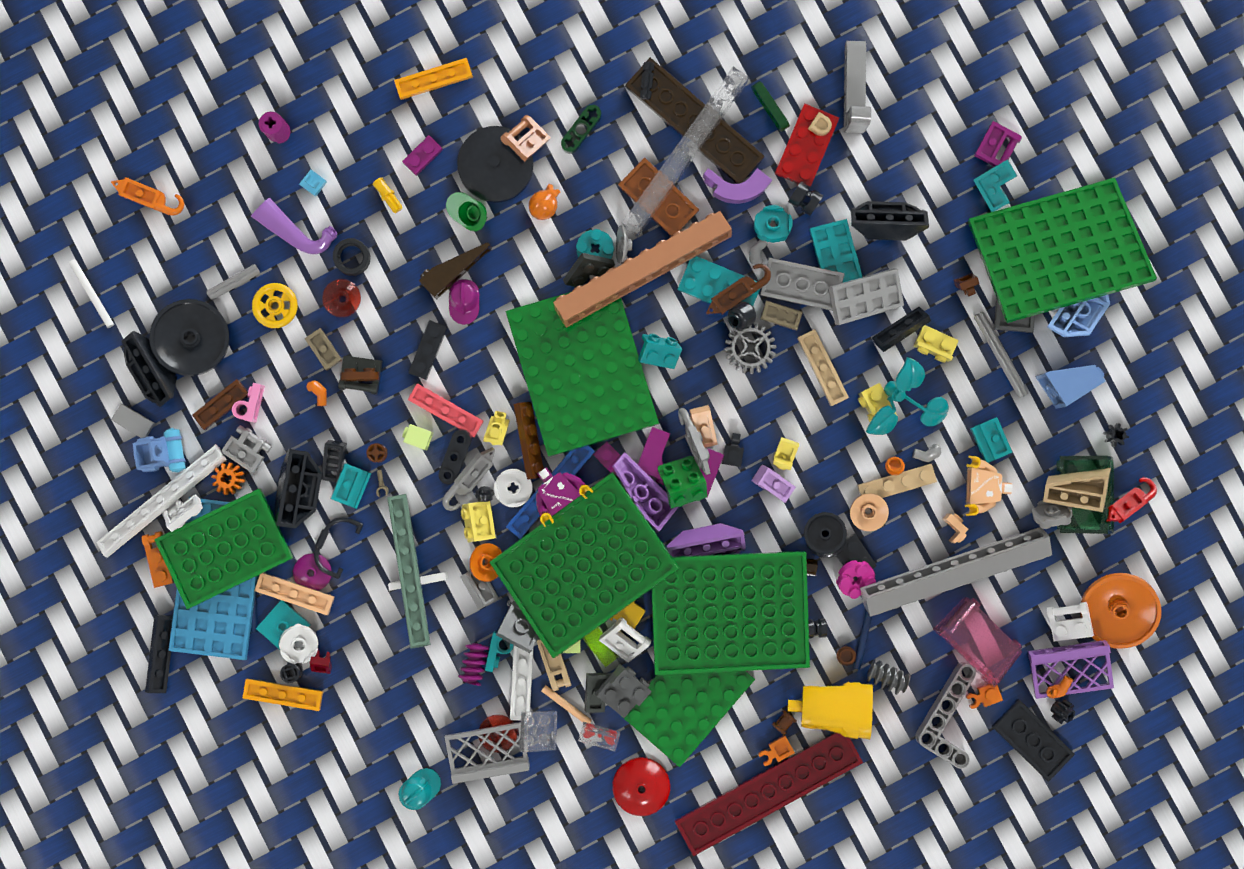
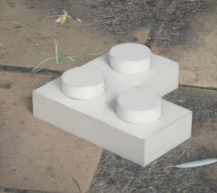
M196 494L184 503L178 499L163 512L166 526L171 532L176 528L182 527L189 518L199 514L203 508L201 500Z

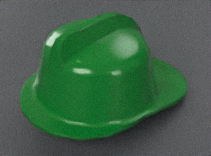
M463 192L453 193L447 199L446 210L453 220L470 231H478L483 228L488 217L486 208L481 202Z

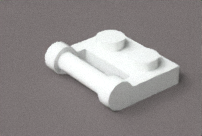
M1087 602L1067 607H1047V615L1054 642L1094 636ZM1080 612L1083 616L1081 618L1059 621L1056 618L1058 615Z
M622 617L600 635L599 639L600 642L627 662H630L651 644L650 638L641 635L628 625L627 621ZM622 629L623 631H625V632H626L627 634H629L632 638H634L636 641H638L639 644H636L635 642H633V641H632L631 639H629L626 635H624L622 632H620V630Z

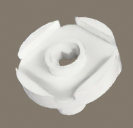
M518 469L503 471L494 483L496 498L508 507H519L525 504L530 499L533 491L531 479L527 480L526 473ZM512 482L519 486L515 494H512V491H508V487L511 486Z
M295 624L286 629L279 640L282 657L292 664L309 662L311 656L315 657L318 651L316 633L311 628L301 624ZM296 641H303L302 648H294Z

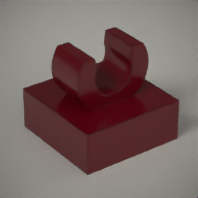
M317 651L315 657L311 656L310 668L312 672L331 674L330 652H327L325 658L320 657V651Z

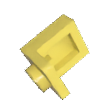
M781 437L773 457V465L781 470H791L799 443Z

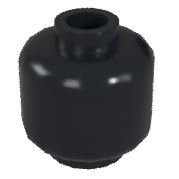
M744 301L736 304L728 311L729 324L738 330L746 329L756 320L754 307Z

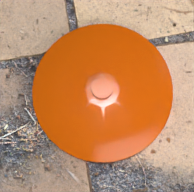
M1114 573L1099 578L1088 587L1081 602H1087L1094 633L1092 638L1095 641L1106 640L1111 648H1131L1145 642L1153 635L1160 623L1161 604L1155 590L1145 580L1132 574Z

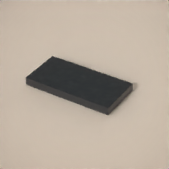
M1019 699L991 726L1048 782L1075 755Z

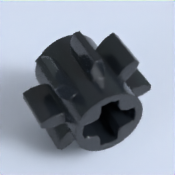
M1116 423L1115 428L1113 425H1108L1109 430L1103 432L1107 438L1104 442H1112V447H1116L1117 442L1120 446L1125 445L1123 440L1129 438L1125 432L1127 428H1120V423Z
M1063 699L1062 702L1060 700L1055 701L1050 709L1053 713L1051 717L1060 724L1064 721L1069 723L1075 716L1074 705L1066 699Z

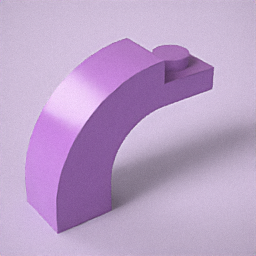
M709 168L703 174L704 183L710 188H716L713 196L721 201L733 204L746 203L756 199L772 182V179L758 168L748 180L740 184H731L724 181Z

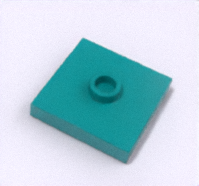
M281 600L256 629L280 650L279 640L286 629L295 624L310 627L311 624L287 602Z

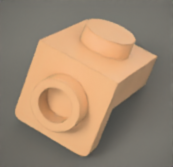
M947 513L943 520L956 531L949 541L951 543H960L967 536L965 533L968 528L962 524L963 520L957 514Z

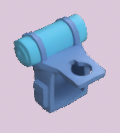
M170 428L160 438L147 436L137 439V442L133 443L137 470L152 472L159 470L163 466L169 467V470L172 472H181L186 469L182 436L179 429Z

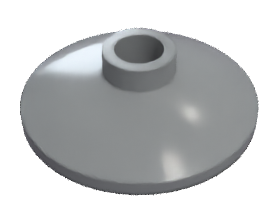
M623 225L619 226L616 237L618 264H622L627 252L632 250V239H628Z

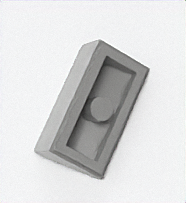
M471 570L461 576L464 585L479 610L499 599L490 581L483 582L476 579Z

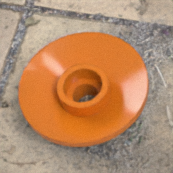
M484 543L477 546L472 552L470 570L476 579L489 582L498 577L490 564V561L502 553L496 545Z

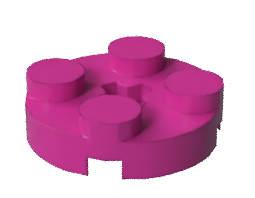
M855 560L846 563L838 572V580L836 578V584L840 591L852 599H856L861 595V587L876 583L874 570L865 561L857 562ZM855 576L859 577L856 581L853 579Z

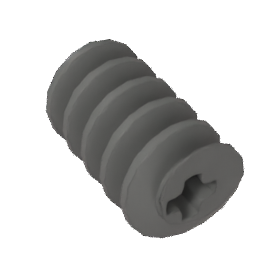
M874 659L867 673V682L874 678V685L880 681L881 688H884L887 684L888 691L890 692L895 688V694L897 695L900 691L902 693L906 691L911 675L908 673L904 675L902 670L897 672L895 667L890 669L888 664L883 666L882 661L876 662V659Z

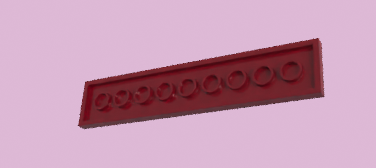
M834 732L676 819L675 823L692 855L695 856L857 767L863 761L851 739Z

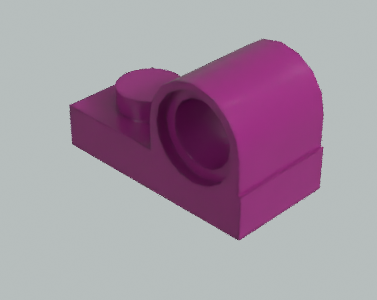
M606 442L593 455L610 473H615L620 480L613 465L621 455Z

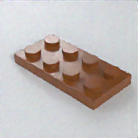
M645 157L618 184L671 237L674 233L680 231L699 212V209Z

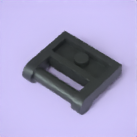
M344 355L341 372H344L346 368H355L356 372H364V368H375V372H379V380L373 381L372 384L339 380V390L353 389L377 395L383 361Z

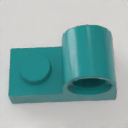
M497 631L493 632L485 667V671L493 672L494 668H498L500 657L497 656L498 653L507 654L514 648V645L510 643L508 649H503L500 646L502 638L496 636Z

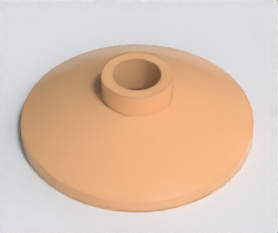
M872 493L857 497L850 508V517L853 524L863 531H875L881 528L886 523L889 515V509L885 500ZM867 508L872 509L871 513L869 514L865 513V510Z

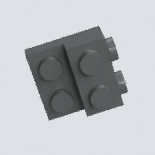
M620 664L595 694L625 718L636 704L640 706L652 691L648 688L650 684L641 677L639 680L635 676L637 673L629 666L625 668Z

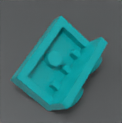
M643 334L644 344L638 357L639 362L675 369L682 351L678 341L671 337L666 339L656 334Z

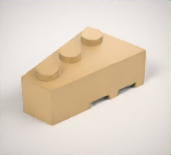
M1111 468L1048 476L1043 502L1103 512Z

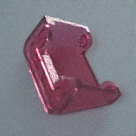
M965 597L933 630L939 636H942L981 675V678L988 685L995 687L1022 654V645L1015 639L1011 640L979 608L981 605L976 599L972 598L970 600Z

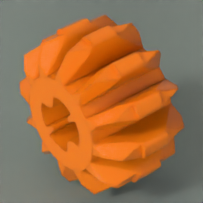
M229 462L227 466L225 463H222L221 469H214L218 474L211 476V478L216 479L212 485L218 486L216 491H223L224 495H228L229 492L236 494V489H242L239 483H245V479H240V476H243L245 473L238 472L240 469L239 465L234 467L233 463ZM226 475L232 477V480H229L231 482L225 481V478H228Z

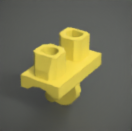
M495 411L494 416H491L483 442H490L492 445H503L510 420L506 419V413Z

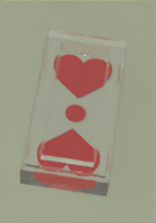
M583 722L578 741L615 751L621 732Z

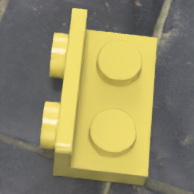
M924 325L919 332L914 347L918 348V352L925 355L930 353L935 356L936 360L945 363L953 359L952 355L959 340Z
M880 383L858 393L860 405L862 408L866 407L869 413L867 415L869 422H871L881 408L884 406L891 407Z
M490 501L463 504L461 517L465 522L464 536L468 543L496 538Z

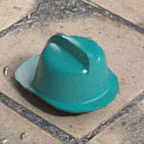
M428 768L415 772L399 789L398 795L401 804L411 810H418L424 807L440 790L441 780L439 775L434 770Z

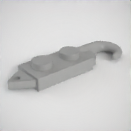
M680 408L678 410V417L681 425L685 424L687 443L699 469H702L705 475L710 474L708 465L709 451L707 448H704L702 435L693 425L688 411L685 408Z
M493 447L481 453L477 452L454 480L455 483L443 497L442 503L446 510L454 511L461 506L460 503L454 506L449 505L451 498L456 493L459 495L470 493L492 467L495 452Z

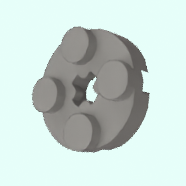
M1041 500L1037 503L1038 506L1036 508H1032L1033 519L1036 523L1040 524L1042 529L1071 523L1073 512L1070 506L1046 503Z

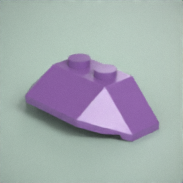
M721 523L682 531L667 545V550L672 557L739 554L746 548L743 530Z

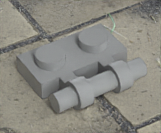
M240 425L236 429V432L241 434L240 438L237 439L231 436L221 452L251 473H255L265 458L259 454L260 450L263 449L268 453L272 446L264 438H259L253 434L251 429ZM246 440L256 444L253 449L244 444Z

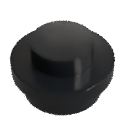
M488 486L480 487L479 490L475 491L477 500L481 502L491 501L495 495L494 490Z

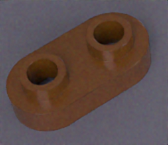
M346 368L344 372L340 373V381L379 380V372H375V368H364V372H356L355 368Z

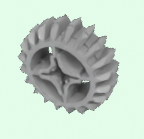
M755 323L754 328H751V325L741 331L734 328L733 331L736 335L728 334L732 341H725L730 347H726L724 351L731 352V354L726 355V359L733 358L729 363L730 365H733L735 362L738 364L735 370L742 366V373H746L747 368H749L750 374L754 373V368L759 373L761 372L760 365L764 369L768 367L765 361L770 364L773 362L769 356L774 357L776 353L770 350L776 349V345H770V343L775 341V338L768 339L771 332L768 331L764 334L765 326L758 330L759 324ZM753 333L758 335L759 338L751 341L743 334ZM737 338H739L743 346V350L738 355L735 352ZM764 341L766 352L762 358L758 351V346ZM757 342L753 353L750 351L743 354L748 347L746 344L754 345ZM745 356H751L753 359H756L757 363H745L741 359Z

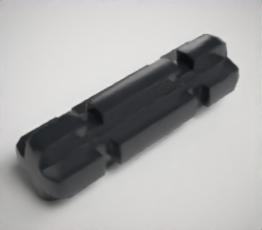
M653 62L643 63L644 73L642 72L641 82L643 90L640 91V98L644 100L651 99L652 91L650 89H652L654 75L652 71H654L655 65Z

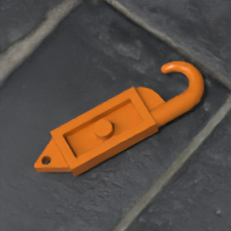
M126 177L123 180L111 181L119 192V196L164 214L175 216L184 209V200L178 194H175V197L178 199L179 205L173 209L165 206V194L159 190Z

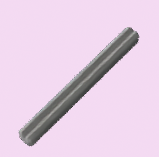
M980 312L974 316L976 323L1019 398L1028 394L1027 388L984 312Z

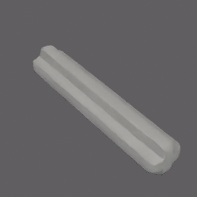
M255 264L207 290V295L211 300H214L259 275L260 271Z

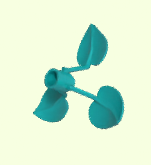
M907 357L896 377V381H890L885 385L884 392L889 396L887 400L890 402L891 407L884 406L875 414L866 429V433L884 435L891 432L898 422V416L894 414L896 407L893 401L901 402L904 399L924 411L920 420L926 426H935L945 419L949 411V405L944 398H933L925 408L905 393V391H911V388L919 387L925 378V371L917 361Z

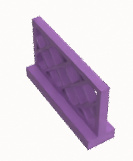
M1106 640L1028 651L1035 698H1047L1046 692L1039 693V685L1043 681L1050 686L1057 685L1071 667L1079 672V674L1073 680L1066 695L1114 688L1110 645ZM1105 655V663L1101 668L1093 663L1097 656ZM1078 659L1087 661L1082 670L1074 666ZM1063 661L1068 666L1060 673L1054 667L1058 662ZM1044 664L1048 669L1041 676L1036 672L1035 665ZM1090 665L1098 669L1093 678L1085 674ZM1051 670L1060 675L1053 684L1045 679ZM1101 673L1108 677L1107 684L1096 682ZM1082 675L1090 680L1085 687H1080L1076 684Z

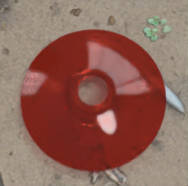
M346 279L334 280L326 286L323 292V305L330 314L336 317H347L359 308L361 294L353 282ZM341 296L346 297L345 302H340Z
M492 715L481 723L479 729L513 724L514 722L504 715ZM510 729L506 735L516 740L517 729ZM492 732L487 738L496 744L501 735ZM503 738L498 746L507 751L513 743ZM487 742L482 744L490 752L494 748ZM496 749L493 753H502V752H500L499 750Z

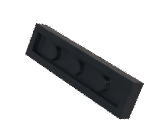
M154 615L145 687L146 693H166L171 659L169 643L173 621L172 615Z

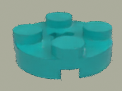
M776 205L764 207L763 210L756 214L754 220V230L757 233V237L762 241L765 240L771 243L785 241L791 233L793 225L791 215H788L784 208ZM771 221H775V224H778V226L771 227L769 224Z
M599 229L586 231L578 239L576 245L577 256L579 258L582 253L612 259L614 253L613 240L606 232ZM591 245H599L600 252L592 253L590 251L592 249Z

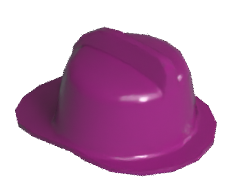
M468 279L456 281L451 286L449 292V313L451 318L458 324L466 325L472 323L479 313V288L473 281Z

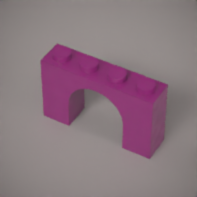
M652 427L637 465L648 476L657 478V483L664 485L658 473V466L663 465L662 454L670 433ZM708 449L710 455L708 459L710 474L705 475L702 469H700L707 484V498L724 454Z

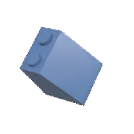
M1096 365L1049 371L1035 376L1056 409L1070 405L1105 382L1103 371L1096 367Z

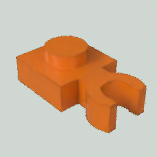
M995 681L978 687V694L969 693L965 696L967 699H975V702L969 705L971 709L977 708L980 703L987 707L1003 701Z
M783 735L768 744L770 750H762L758 755L759 757L763 755L768 756V760L763 762L764 766H768L771 764L772 759L776 758L780 762L795 752L786 736Z

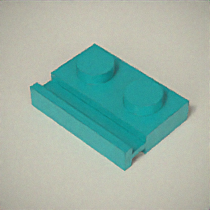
M997 417L970 428L984 461L989 463L1012 453V449Z
M344 463L330 499L357 509L371 473Z

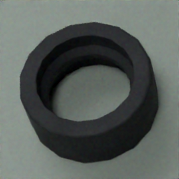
M347 238L340 241L333 250L335 266L348 276L362 274L370 264L371 255L369 249L355 238ZM355 246L362 251L363 260L358 267L348 268L342 264L341 253L346 247Z

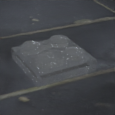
M557 711L521 712L520 752L556 750Z

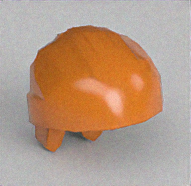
M548 184L546 190L536 192L529 201L531 215L537 220L551 218L558 207L556 197L559 195L560 190H554L553 185Z

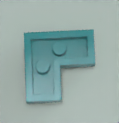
M1009 160L1002 162L974 179L991 212L997 211L1010 203L1001 187L1017 177Z

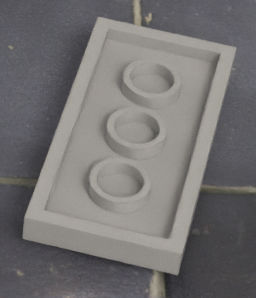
M769 258L767 267L771 271V278L762 287L761 296L833 311L829 287L843 283L844 273Z

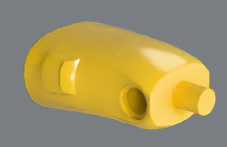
M846 682L842 686H803L802 701L788 700L789 712H801V727L828 730L854 739L863 738L870 740L872 684Z

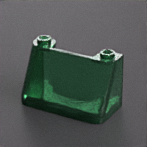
M1060 456V460H1057V471L1061 474L1111 468L1103 512L1072 507L1073 516L1071 517V523L1057 526V529H1060V533L1113 534L1114 521H1107L1108 507L1114 503V460L1112 456Z

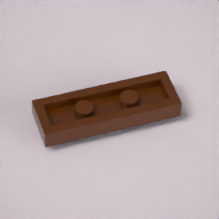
M236 379L192 414V416L203 430H207L232 410L235 402L243 401L247 398L248 391Z

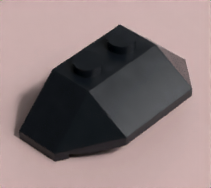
M867 201L856 208H852L850 211L851 226L868 240L906 241L929 228L928 211L920 210L906 202Z
M132 331L121 341L124 347L126 366L144 397L161 407L173 398L177 375L166 369L156 359L151 349L149 338L136 331Z
M288 449L281 466L275 499L276 526L297 528L316 512L322 472L309 452Z

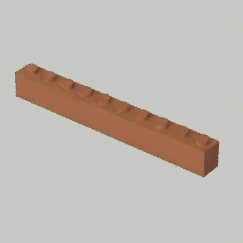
M721 211L711 213L699 223H692L688 229L674 233L668 240H661L655 247L643 250L635 258H629L622 265L610 268L604 275L592 278L584 286H577L571 293L559 296L553 302L555 311L567 328L732 237V228Z

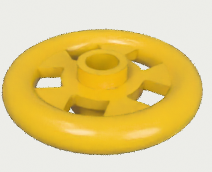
M270 283L262 286L255 293L252 300V311L259 323L268 328L286 326L294 319L297 313L298 303L294 292L286 285L280 283ZM275 290L283 292L281 298L274 296ZM266 294L269 298L264 304L261 302V299ZM284 301L290 302V309H284ZM274 303H278L277 309L272 308ZM265 308L266 311L270 314L266 318L261 313V311ZM282 313L283 319L276 321L274 316Z

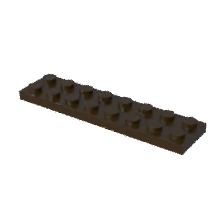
M650 57L646 62H653L655 64L654 71H652L654 75L652 89H650L652 91L651 99L644 100L640 98V91L643 90L641 88L642 72L644 73L643 65L627 82L625 88L736 184L742 183L765 156Z

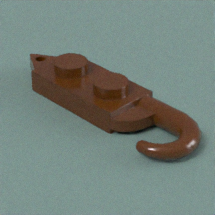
M764 264L754 265L753 269L761 268L764 270V277L757 282L750 277H742L711 298L712 302L706 314L721 313L723 315L733 306L764 287L770 281V269Z

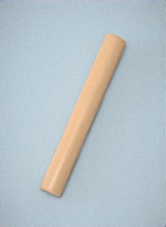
M547 685L541 690L585 725H589L592 719L556 692H553Z

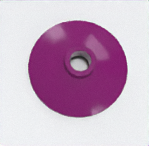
M314 553L302 556L295 563L293 577L296 584L319 591L329 583L331 576L319 570L315 564ZM319 555V561L322 566L332 571L328 560ZM310 569L314 571L312 577L308 575Z

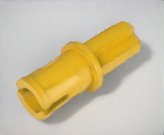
M383 177L375 180L373 186L382 196V201H386L393 213L401 211L402 205L395 197L394 190L388 187Z

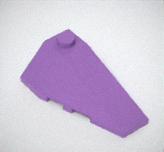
M624 452L614 463L613 468L644 518L658 533L678 507L670 508L668 494Z

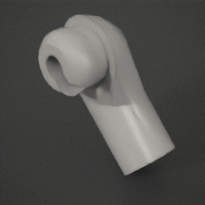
M759 240L750 248L749 260L751 264L763 263L761 251L768 245L765 240Z
M933 444L926 452L915 449L912 458L931 462L941 455V447Z

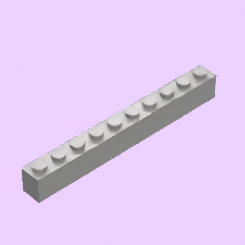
M1039 527L861 587L860 591L864 607L871 617L1052 556L1050 537L1044 529Z

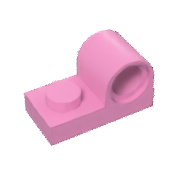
M253 383V386H250L248 390L249 402H235L232 406L233 415L236 418L256 423L265 386ZM243 405L247 407L245 415H241L239 412L240 407Z

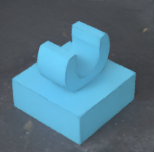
M310 169L300 182V185L316 197L327 181Z

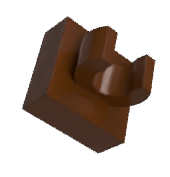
M972 273L954 280L955 287L963 290L964 294H967L968 297L976 294L973 286L980 284L978 277Z

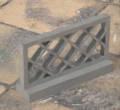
M522 722L445 735L452 784L529 771L530 763ZM518 728L519 736L516 740L506 735L510 729ZM492 732L501 735L496 744L487 738ZM477 735L483 739L478 747L468 742L471 736ZM503 738L513 743L508 751L498 746ZM458 739L463 744L457 751L451 747L450 740ZM484 742L494 747L489 755L480 750ZM465 745L475 750L470 758L460 753ZM516 745L522 750L523 756L514 757L510 752ZM496 749L505 754L502 760L496 761L491 757ZM477 752L486 758L482 764H476L472 761ZM457 756L467 761L463 767L455 768L454 760Z

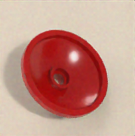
M638 757L626 761L619 767L613 779V795L616 802L624 811L635 816H648L659 811L668 800L670 794V780L667 772L658 762L650 758ZM644 786L645 791L639 792L638 787Z

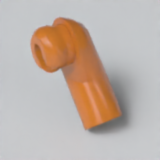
M318 381L308 382L307 390L312 391L317 396V406H327L326 388Z
M1064 676L1060 684L1047 688V696L1049 698L1065 696L1073 679Z

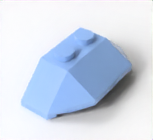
M1109 295L1059 308L1047 328L1062 337L1090 335L1110 305Z

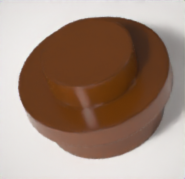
M843 646L837 651L836 657L840 664L848 666L854 663L856 653L851 647Z

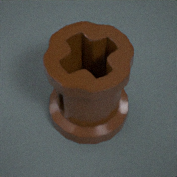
M783 710V714L772 725L785 735L788 728L793 723H796L797 720L786 710Z

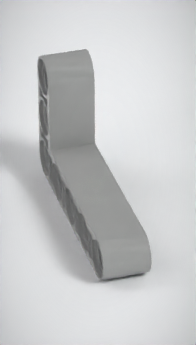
M846 41L844 133H864L871 122V107L865 106L866 41Z
M966 662L957 664L915 735L916 741L921 746L959 769L968 766L970 762L968 754L940 737L976 676L975 667ZM964 667H969L970 672L967 676H962L961 671ZM958 683L960 689L958 692L953 693L951 688L954 684ZM949 700V707L942 709V702ZM939 717V724L932 726V719ZM929 733V741L923 743L922 736ZM941 744H946V750L939 753L938 747ZM962 754V755H963L962 761L959 762V763H956V762H955V757H956V755Z

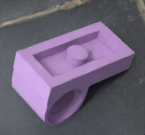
M761 465L751 480L784 503H786L796 488L764 465Z

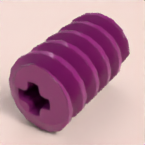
M270 111L260 117L259 128L271 141L284 143L288 140L291 132L290 127L278 113Z
M472 643L465 646L470 649V652H464L468 659L462 660L466 667H460V670L465 673L458 675V677L468 684L481 686V683L477 680L483 679V676L479 673L484 672L485 669L480 665L487 663L483 657H488V653L484 650H488L490 647Z

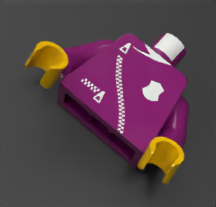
M545 468L538 473L544 484L538 487L536 494V507L541 523L544 527H546V520H550L553 524L554 520L551 516L555 515L579 496L587 499L585 496L586 491L593 493V490L575 475L559 472L553 476L548 468Z

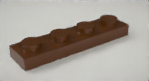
M532 402L513 404L527 480L540 478L538 473L544 470Z

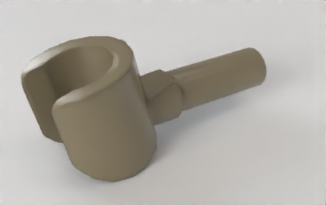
M377 470L379 488L376 494L380 497L379 490L384 489L387 496L389 489L384 485L382 470Z

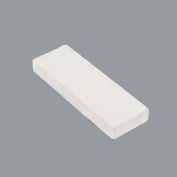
M442 572L421 576V585L447 580L448 574ZM400 581L390 582L388 584L389 591L401 589Z

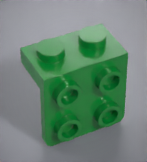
M693 456L658 466V473L667 489L668 503L671 509L707 498L706 480Z

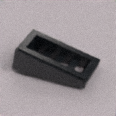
M328 440L325 443L321 480L337 482L344 465L347 443ZM330 455L337 456L338 459L330 458ZM329 463H331V464H337L338 466H337V467H333V466H328V464H329ZM327 471L337 472V475L327 474Z

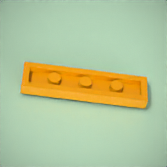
M464 58L394 81L399 97L402 100L473 78L468 60Z
M247 678L242 698L320 711L323 691Z

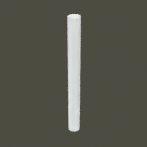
M76 259L69 262L71 268L106 327L114 326L113 321Z

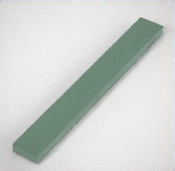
M407 494L387 497L410 648L429 646L431 643Z

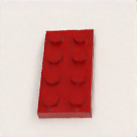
M804 103L775 175L800 184L802 181L811 187L839 117ZM819 112L827 116L832 124L830 131L824 136L816 135L808 129Z

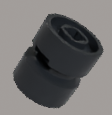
M801 181L788 203L796 208L800 206L802 212L811 216L824 195L816 190L811 191L810 186ZM806 196L811 198L809 203L804 202Z

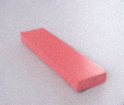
M416 384L408 398L410 402L456 428L467 430L474 438L484 422L419 384Z

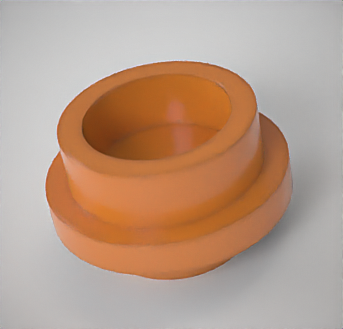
M891 457L885 464L886 471L894 476L900 475L905 468L903 460L899 457Z

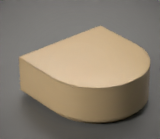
M819 112L808 129L816 135L824 136L830 131L832 124L827 116Z

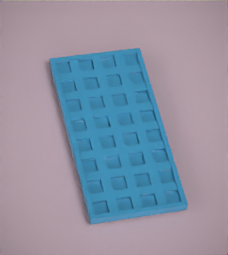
M200 498L203 508L199 514L189 518L185 524L230 502ZM258 576L190 609L186 608L177 589L169 651L247 660L256 593L254 590L257 585Z

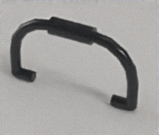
M340 517L330 521L322 529L314 546L316 547L314 552L315 564L319 570L336 579L340 578L343 569L339 567L337 573H334L323 567L319 561V551L325 543L329 529L336 523L347 522L357 526L355 533L360 534L363 524L351 518Z

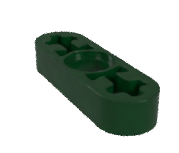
M758 81L752 85L751 89L777 129L783 132L789 128L790 124L764 84Z
M587 106L563 137L561 146L565 153H575L600 121L601 110L598 106ZM595 110L597 117H592L589 120V123L591 124V126H589V124L586 122L589 118L588 112H593ZM578 125H585L587 131L584 134H578L576 132ZM573 133L577 137L573 141L574 147L566 148L565 142H570L573 139V135H571Z

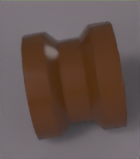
M374 443L368 447L366 454L370 461L380 463L387 458L388 451L384 445Z

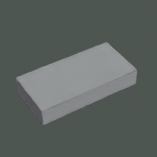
M124 404L119 405L111 419L140 438L147 437L155 425L154 422Z

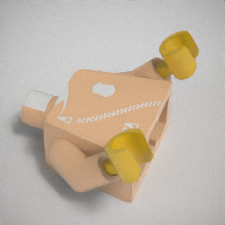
M968 456V458H971L972 463L966 465L970 467L967 468L965 507H969L970 512L966 516H975L995 507L996 502L1001 501V494H1011L1012 483L1002 482V474H999L997 469L988 462L980 460L976 456Z

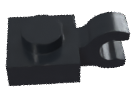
M732 433L731 445L724 446L722 464L741 467L744 448L739 447L741 434Z

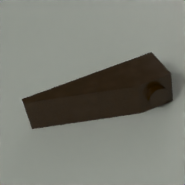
M487 242L432 267L430 270L426 269L420 275L421 279L419 282L437 300L486 255L492 247Z

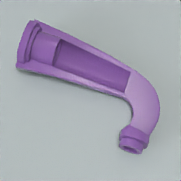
M271 198L265 200L251 215L253 219L284 241L308 254L324 252L338 234L333 227L329 226L322 231L320 239L316 241L308 239Z

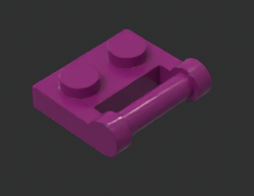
M992 121L974 156L996 167L1002 162L1009 160L1017 143H1020L1022 136ZM1008 137L1010 142L1001 159L998 160L995 157L1005 138Z

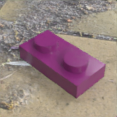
M428 135L402 162L417 176L443 149Z

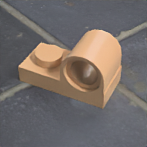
M709 406L689 409L693 425L702 435L704 448L718 445Z

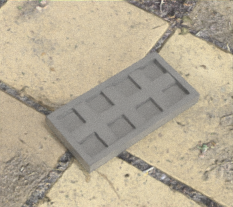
M896 268L829 287L835 325L845 324L904 306L899 273Z

